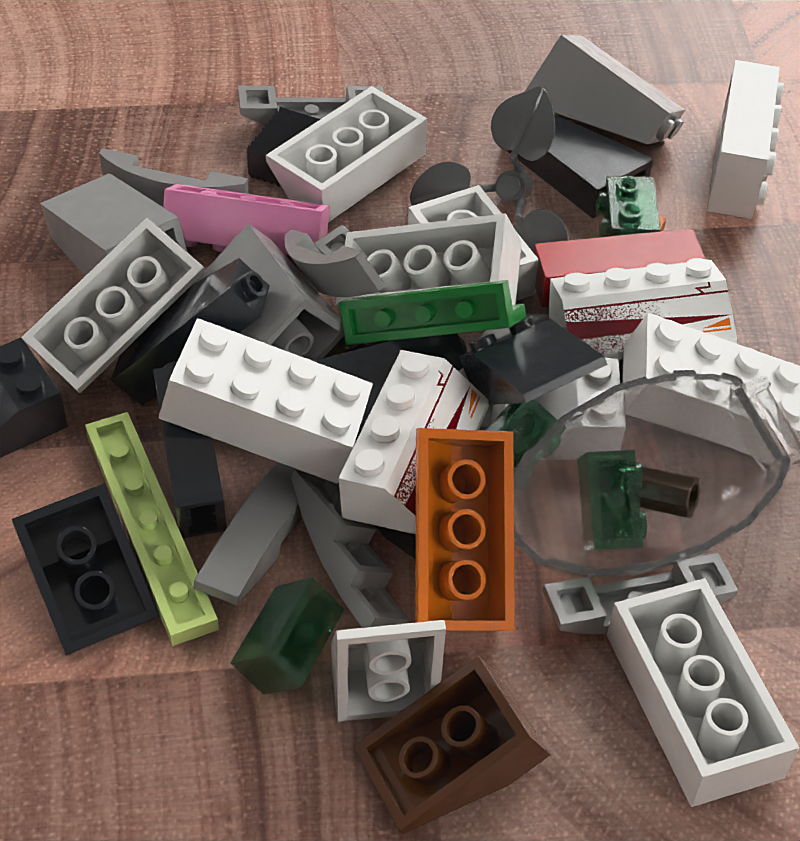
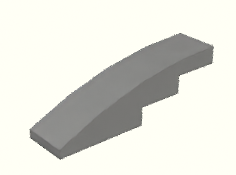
M277 462L261 480L216 543L195 578L193 589L238 605L277 561L281 542L301 520L302 514L291 480V475L296 468Z
M295 469L291 475V480L309 535L319 559L337 592L362 628L407 624L410 618L384 589L393 573L368 545L377 530L376 527L372 524L342 518L340 491L337 483Z

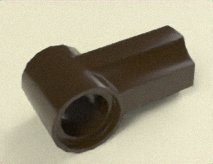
M617 463L610 465L602 472L599 479L600 492L607 502L611 504L630 505L685 518H692L694 510L698 506L701 491L698 477L649 468L640 463ZM625 472H628L634 481L633 490L629 495H626L620 487V479Z

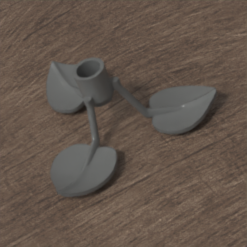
M538 86L506 99L495 110L491 120L492 136L500 148L512 150L510 159L514 169L501 173L495 184L480 186L484 192L496 191L497 195L504 201L517 202L515 211L517 225L513 227L533 253L534 245L537 243L568 241L566 226L562 219L554 212L536 209L530 211L524 219L522 217L524 205L527 204L526 198L533 189V181L530 175L523 171L524 166L520 164L518 155L529 161L539 160L550 150L555 137L553 104L546 89ZM451 161L431 166L419 176L413 185L410 193L411 204L414 206L471 188L469 169L465 165Z

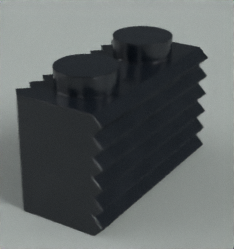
M280 107L279 111H276V114L273 115L272 120L269 119V123H266L265 128H262V131L259 132L258 137L255 136L251 145H248L247 164L250 177L255 176L258 180L262 178L264 182L276 183L279 187L280 183L266 162V155L320 119Z

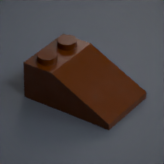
M479 655L354 745L395 824L403 834L509 786L550 756L549 751L501 676Z

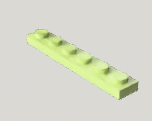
M125 412L85 424L87 438L172 646L219 630L218 618L208 595L193 589L194 580L198 572L129 413Z

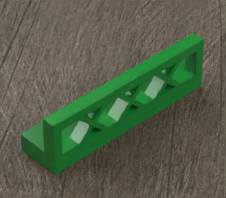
M508 280L350 298L339 302L346 345L510 328L526 317L524 304L512 305Z

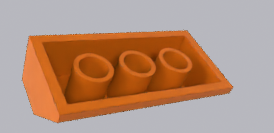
M435 428L416 429V623L444 620L446 631H515L513 432Z

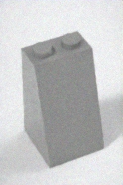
M560 35L524 91L526 92L538 86L544 87L551 99L555 113L647 145L664 141L666 138L671 140L684 123L680 119L685 112L684 108L582 35Z
M110 173L40 203L51 239L84 276L146 218L152 221L187 252L179 217Z
M247 224L234 237L225 250L206 268V272L195 281V283L240 258L254 272L258 273L270 287L261 317L239 334L314 362L323 359L344 337L340 316L276 244L250 224Z

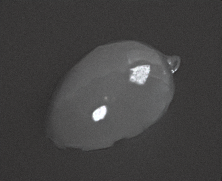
M674 370L672 374H664L647 379L645 376L615 385L560 417L547 430V434L531 450L528 449L523 454L514 474V542L538 565L555 573L583 577L627 578L695 559L741 531L757 518L782 487L787 472L800 466V439L769 390L771 382L767 376H760L743 384L740 377L722 372L720 376L717 374H696L695 370ZM753 398L787 455L783 456L749 399ZM640 463L649 468L698 477L701 489L698 506L695 508L692 518H685L630 505H614L607 502L600 492V476L608 466L613 464ZM625 472L620 479V487L626 495H629L634 487V481L628 472Z

